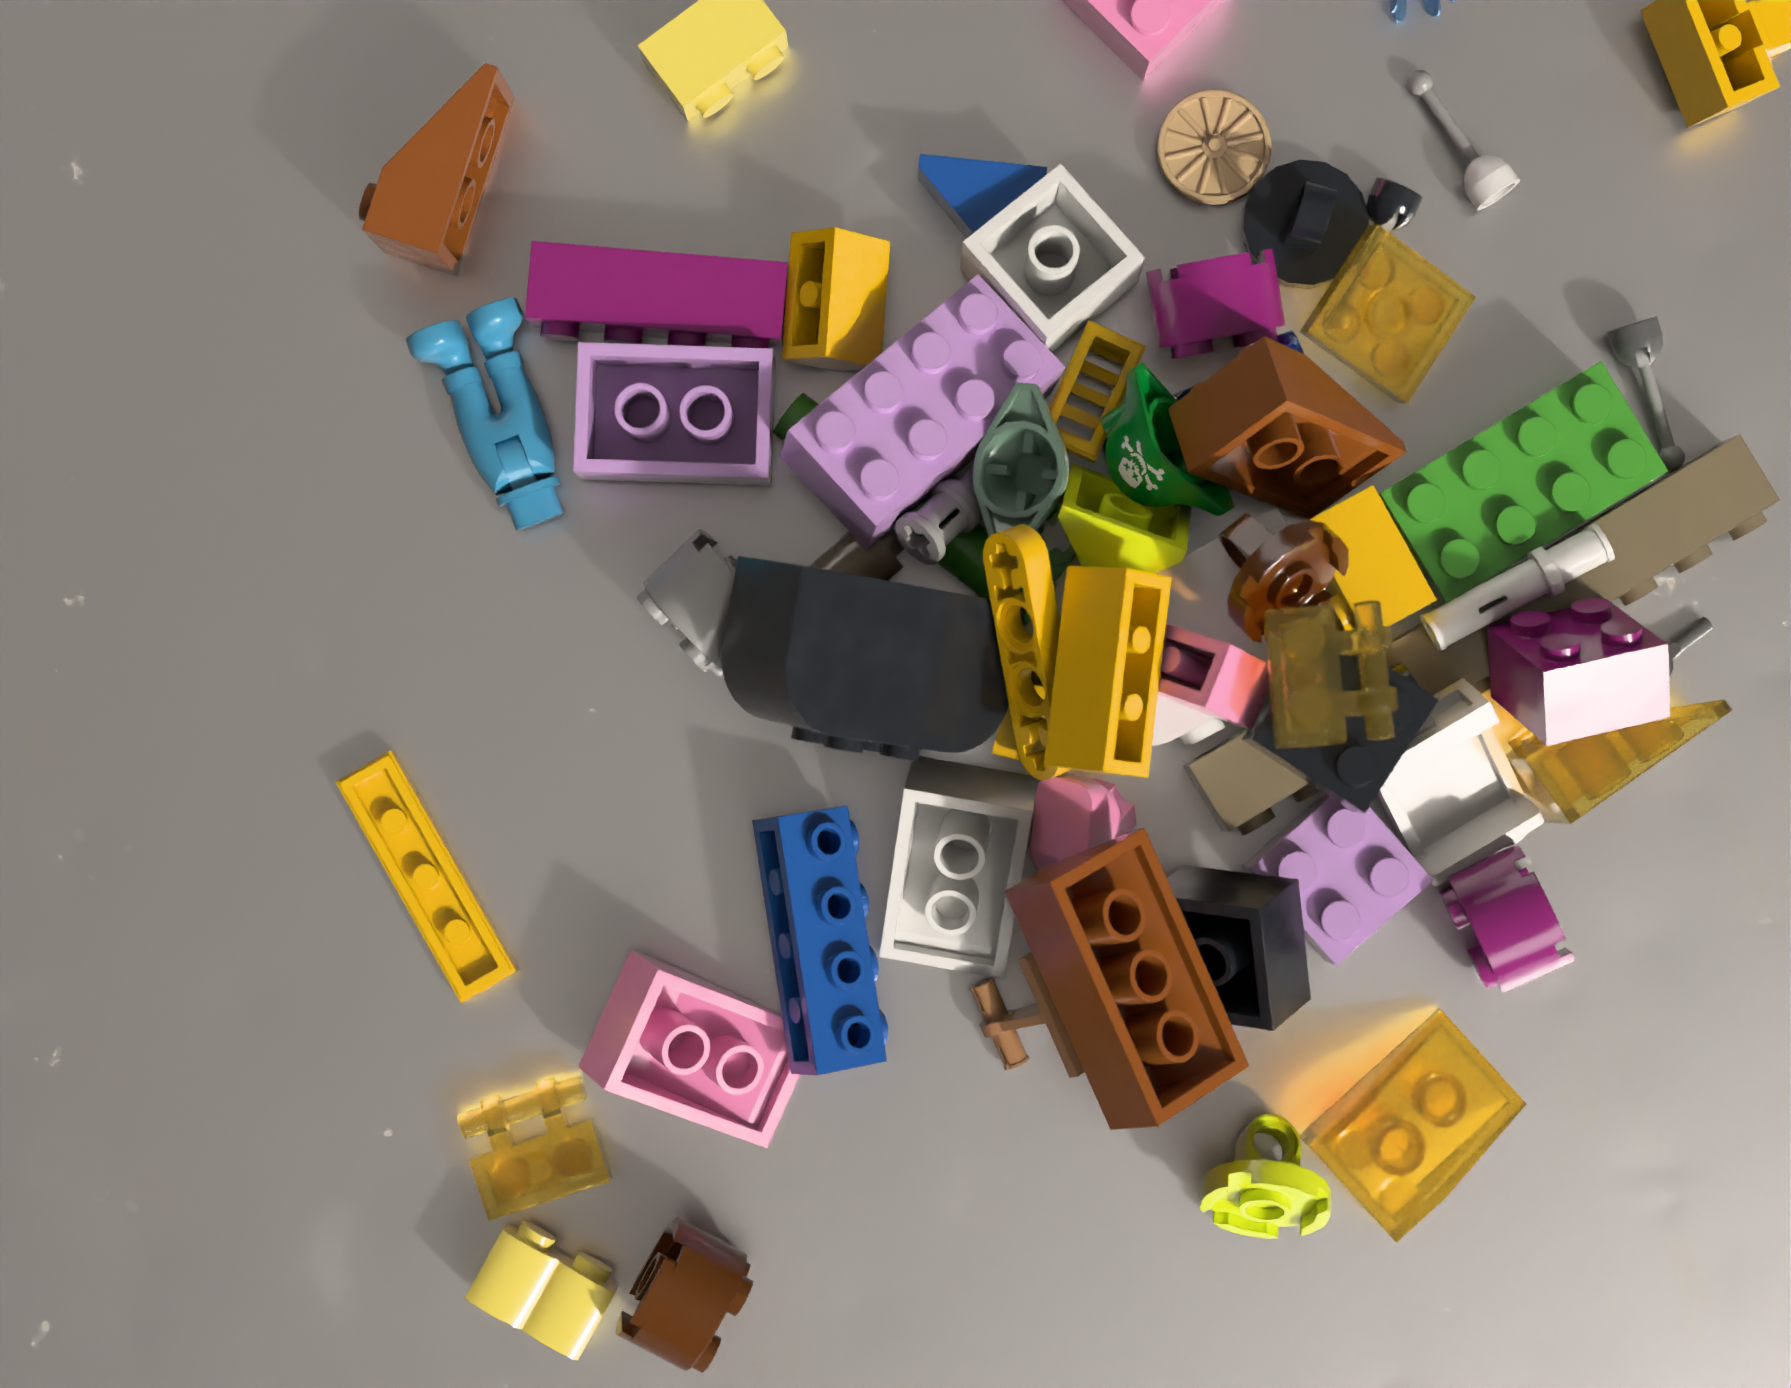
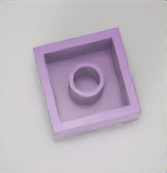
M1324 793L1241 865L1247 873L1299 879L1304 937L1324 961L1336 966L1433 881L1432 877L1370 807L1366 813L1352 812Z

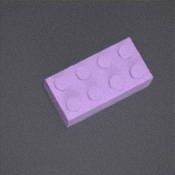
M977 274L792 426L787 432L780 457L867 550L890 531L901 516L906 512H912L929 498L932 489L942 480L951 479L975 459L981 440L1016 382L1037 384L1041 389L1044 399H1046L1052 393L1065 366L984 279Z

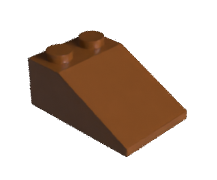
M484 63L382 167L377 184L370 182L367 185L359 207V219L365 221L362 230L385 254L454 276L458 275L515 99L498 67Z
M1265 336L1243 348L1236 358L1208 379L1198 382L1187 395L1168 408L1189 473L1307 519L1318 515L1407 452L1404 442L1309 357Z

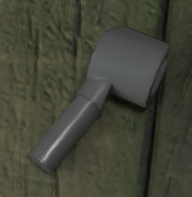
M1706 617L1700 618L1676 637L1666 641L1668 644L1669 676L1673 671V660L1681 655L1682 651L1713 629L1711 622Z

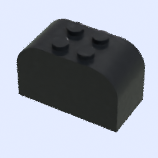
M738 556L722 647V672L731 696L746 712L760 719L792 726V739L823 744L827 748L863 753V750L880 752V755L913 761L919 760L920 749L945 753H960L971 750L989 739L1002 723L1007 713L1009 702L990 599L809 566ZM1021 607L1020 616L1024 626L1026 610Z

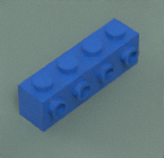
M848 806L752 820L791 1074L822 1075L886 1062L885 1044L888 1041V1024L885 1015L878 1006L875 986L879 972L878 960L868 941L865 918L869 911V901L864 886L859 882L855 857L859 849V836L854 822L849 818Z

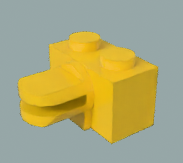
M1656 0L1640 10L1687 128L1739 108L1780 87L1769 58L1791 48V0Z

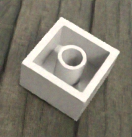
M1059 164L962 242L960 269L970 280L979 274L1053 353L1084 328L1088 320L1092 321L1138 284L1145 257L1065 167Z

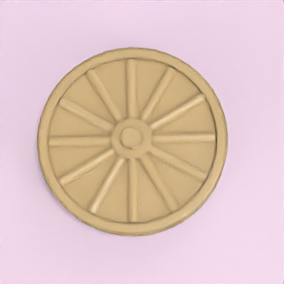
M1204 90L1182 99L1165 117L1157 139L1158 163L1167 182L1183 197L1207 205L1226 204L1248 194L1253 190L1256 183L1262 179L1271 157V135L1261 112L1250 101L1230 91Z

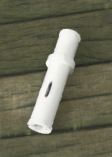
M1593 523L1587 526V529L1546 551L1539 546L1527 553V561L1476 586L1431 612L1421 614L1422 624L1435 647L1442 651L1448 645L1501 619L1503 616L1546 593L1552 598L1565 591V583L1605 562L1614 560L1613 549L1602 529Z

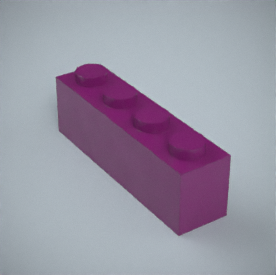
M532 241L525 318L532 327L541 328V337L561 341L579 340V331L604 333V342L642 344L643 337L668 339L667 345L706 346V342L731 344V347L783 348L788 262Z

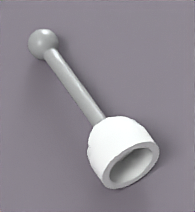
M1424 70L1414 71L1408 78V89L1411 93L1422 96L1469 163L1464 175V190L1477 210L1488 207L1510 192L1520 182V179L1511 166L1500 157L1478 155L1433 91L1431 75Z

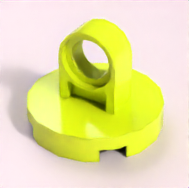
M1263 1114L1256 1117L1238 1136L1235 1146V1160L1218 1165L1205 1173L1201 1183L1199 1208L1202 1213L1211 1209L1213 1211V1224L1239 1235L1265 1239L1278 1238L1279 1227L1300 1224V1236L1311 1234L1326 1225L1330 1217L1331 1190L1325 1179L1312 1170L1300 1166L1301 1142L1295 1127L1281 1116ZM1256 1133H1267L1279 1142L1283 1154L1281 1160L1273 1161L1266 1159L1257 1151L1254 1144Z

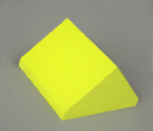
M1072 463L1069 469L1065 494L1061 500L1058 518L1082 566L1130 568L1154 574L1183 562L1188 546L1192 506L1177 504L1150 507L1141 505L1123 494L1114 483L1112 477Z

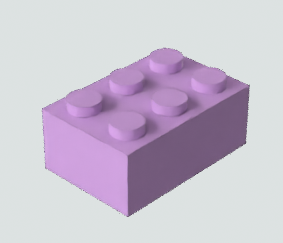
M578 342L573 472L583 480L771 486L776 369L773 349Z

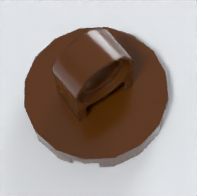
M1245 513L1218 534L1223 548L1240 569L1234 578L1227 598L1228 616L1253 642L1261 643V635L1271 633L1278 641L1283 640L1309 625L1328 606L1334 597L1325 588L1332 580L1335 570L1345 576L1349 567V549L1341 538L1323 522L1305 520L1288 525L1273 535L1256 518Z

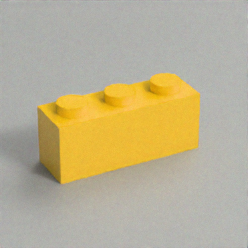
M1067 566L1044 766L1148 778L1172 577L1130 568Z

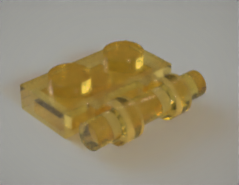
M1362 601L1353 604L1356 629L1348 631H1336L1334 605L1265 610L1263 623L1275 749L1344 744L1347 740L1345 717L1365 715L1367 740H1385L1395 737L1392 712L1399 709L1397 689L1389 687L1386 651L1392 649L1390 627L1383 626L1380 601ZM1339 655H1359L1362 690L1342 692Z
M580 1075L557 1082L555 1077L536 1082L535 1090L504 1100L500 1095L481 1100L480 1108L458 1114V1123L463 1137L467 1139L487 1132L493 1149L469 1159L488 1221L610 1182L613 1179L594 1117L570 1125L565 1112L566 1106L588 1099L586 1088ZM542 1114L548 1132L515 1142L510 1124Z

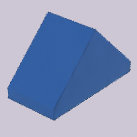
M920 154L919 182L966 239L1047 175V167L926 154Z

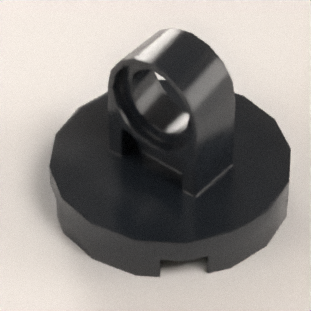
M1296 160L1276 166L1256 183L1242 209L1240 234L1243 244H1246L1248 252H1250L1252 259L1257 264V252L1273 249L1280 285L1291 288L1312 289L1321 286L1323 283L1335 280L1353 266L1367 241L1369 214L1362 192L1346 173L1326 162Z

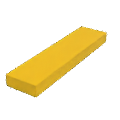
M390 750L336 781L335 783L460 1003L465 1002L519 971L395 751Z

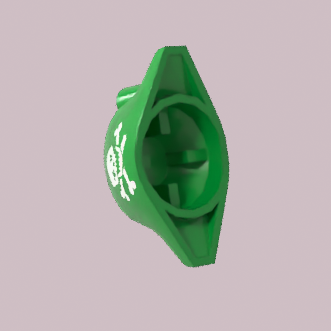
M1144 363L1135 366L1127 374L1126 401L1101 418L1102 426L1109 435L1106 443V462L1114 483L1128 498L1144 506L1163 507L1182 504L1194 506L1215 516L1227 513L1235 507L1227 487L1188 472L1168 412V408L1175 404L1177 400Z

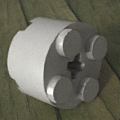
M698 529L643 582L645 589L636 598L656 621L662 625L668 622L686 636L679 643V646L704 672L711 669L720 677L723 675L722 647L737 560L732 555L722 559L713 549L718 542L704 530Z

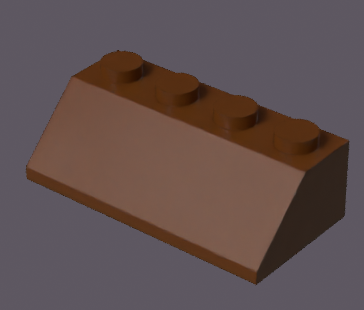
M1145 828L1136 829L1055 862L1004 891L1110 1130L1158 1127L1249 1067V1063Z

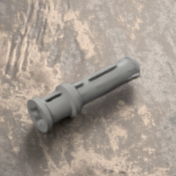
M973 466L957 480H942L932 489L931 499L916 513L906 512L896 521L895 531L900 543L918 561L927 565H934L945 556V546L960 532L972 531L980 523L982 513L974 490Z

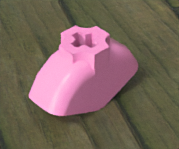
M1065 773L1050 780H1041L1036 790L1030 843L1032 861L1040 871L1055 862L1129 833L1137 824L1134 804L1128 802L1120 795L1116 784L1093 778L1091 780Z

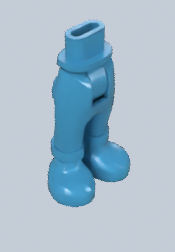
M512 297L481 306L466 316L472 336L480 346L486 359L484 366L489 378L492 379L501 406L499 414L494 412L482 385L483 380L479 369L473 365L468 341L461 322L451 320L428 326L408 336L406 343L410 354L415 359L421 362L434 363L445 373L446 377L442 379V383L447 394L451 397L457 426L471 461L481 478L494 494L499 495L503 493L496 498L499 507L507 506L516 531L557 517L564 512L554 489L561 482L558 476L551 475L555 473L554 447L547 419L538 395L523 368L525 365L520 351H513L514 332L521 325L523 311L517 298Z

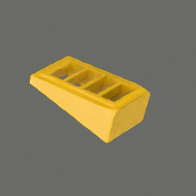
M1088 320L1050 404L1049 412L1055 425L1061 415L1095 430L1091 440L1088 441L1057 427L1063 438L1066 451L1095 463L1108 435L1102 426L1101 418L1122 403L1127 389V374L1132 368L1139 365L1147 346ZM1088 351L1121 365L1122 369L1119 375L1086 361L1085 358ZM1079 372L1113 387L1110 396L1076 382L1075 380ZM1069 394L1103 408L1101 417L1098 418L1067 404L1066 401Z

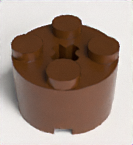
M676 1217L672 1221L673 1235L667 1231L663 1232L632 1286L629 1294L635 1296V1299L639 1301L633 1316L621 1311L615 1333L684 1371L692 1367L703 1373L711 1364L719 1348L721 1337L715 1335L726 1312L736 1316L749 1296L753 1281L747 1278L751 1264L747 1263L746 1253Z

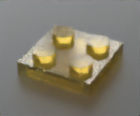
M1378 224L1368 225L1300 330V333L1397 403H1408L1476 296Z

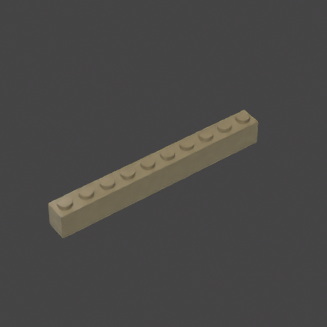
M1739 434L1720 442L1680 468L1670 472L1544 548L1546 551L1587 529V526L1593 523L1602 529L1610 542L1615 559L1605 562L1565 583L1564 592L1552 598L1546 593L1503 616L1501 619L1448 645L1442 651L1435 647L1421 622L1369 654L1390 668L1403 662L1418 686L1431 695H1435L1462 678L1482 694L1490 689L1487 626L1508 622L1513 615L1524 611L1548 613L1571 608V604L1574 601L1582 598L1598 597L1607 599L1610 602L1620 598L1624 606L1631 604L1658 587L1653 578L1658 573L1672 565L1675 566L1678 573H1681L1711 556L1713 553L1707 544L1728 532L1732 540H1736L1766 523L1767 519L1762 511L1777 503L1780 499ZM1244 728L1183 765L1221 831L1230 832L1238 827L1242 836L1258 829L1276 816L1271 806L1292 794L1296 802L1299 803L1320 791L1243 741L1242 737L1248 730L1247 728Z

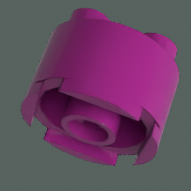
M1273 249L1257 252L1258 264L1252 265L1250 252L1176 265L1177 268L1170 269L1172 280L1167 281L1162 280L1161 269L1146 272L1158 348L1169 347L1171 359L1214 352L1212 343L1214 338L1232 335L1234 348L1248 346L1257 342L1263 336L1274 341L1278 340L1276 327L1285 326L1286 324Z
M1519 844L1448 876L1450 887L1439 891L1447 911L1458 930L1469 926L1478 945L1467 949V952L1482 984L1485 985L1486 989L1498 985L1502 994L1575 962L1572 952L1566 947L1558 951L1555 948V944L1566 940V937L1534 871L1529 873L1527 868L1518 871L1514 863L1526 857Z

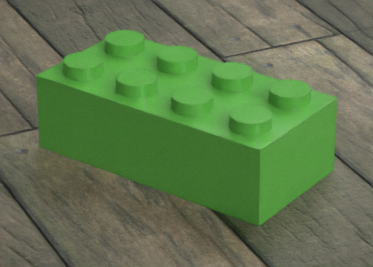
M1600 361L1379 493V496L1437 600L1430 604L1432 608H1436L1463 595L1527 556L1528 552L1539 546L1543 547L1668 472V469L1603 362Z

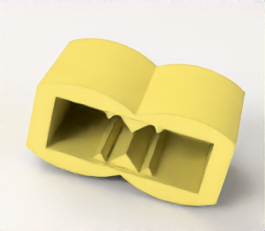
M522 1221L519 1228L507 1223L467 1292L465 1299L493 1317L521 1329L549 1348L578 1361L616 1293L618 1284L609 1279L612 1269L600 1260L583 1252H578L575 1259L562 1254L552 1247L556 1238L537 1225Z

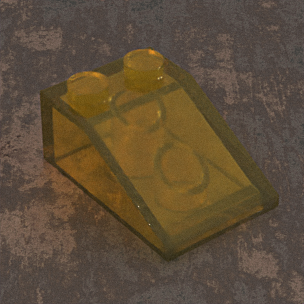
M1725 699L1670 706L1669 718L1548 746L1525 727L1507 741L1513 750L1507 753L1506 757L1523 793L1540 810L1544 822L1572 824L1731 712L1732 709Z
M1438 1008L1299 1136L1381 1229L1397 1243L1449 1195L1526 1106V1102L1447 1015Z

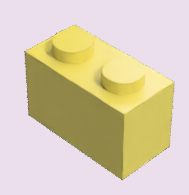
M698 0L637 46L645 65L686 120L689 121L698 113H701L703 117H708L723 108L734 96L731 89L751 75L754 80H758L772 72L784 60L785 56L782 51L788 48L786 30L763 0Z

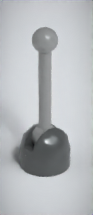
M1652 317L1608 331L1609 341L1616 358L1626 366L1639 369L1662 446L1659 454L1661 460L1668 470L1680 468L1685 461V454L1674 443L1651 363L1661 354L1663 347V334L1658 317Z

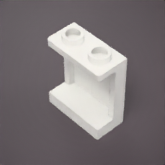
M1464 678L1433 695L1439 701L1378 793V797L1401 843L1432 877L1433 881L1431 883L1434 886L1443 884L1448 881V876L1485 859L1501 848L1518 843L1528 832L1544 823L1540 810L1523 793L1492 727L1499 723V720L1490 701Z

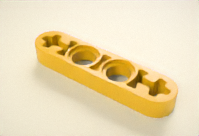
M1021 524L992 534L985 542L983 561L1017 752L1026 771L1034 778L1043 781L1050 780L1072 770L1044 766L1060 619L1045 542L1032 527ZM1021 607L1031 617L1034 627L1033 636L1023 626L1020 616ZM1032 670L1042 681L1045 690L1044 699L1038 695L1031 679Z

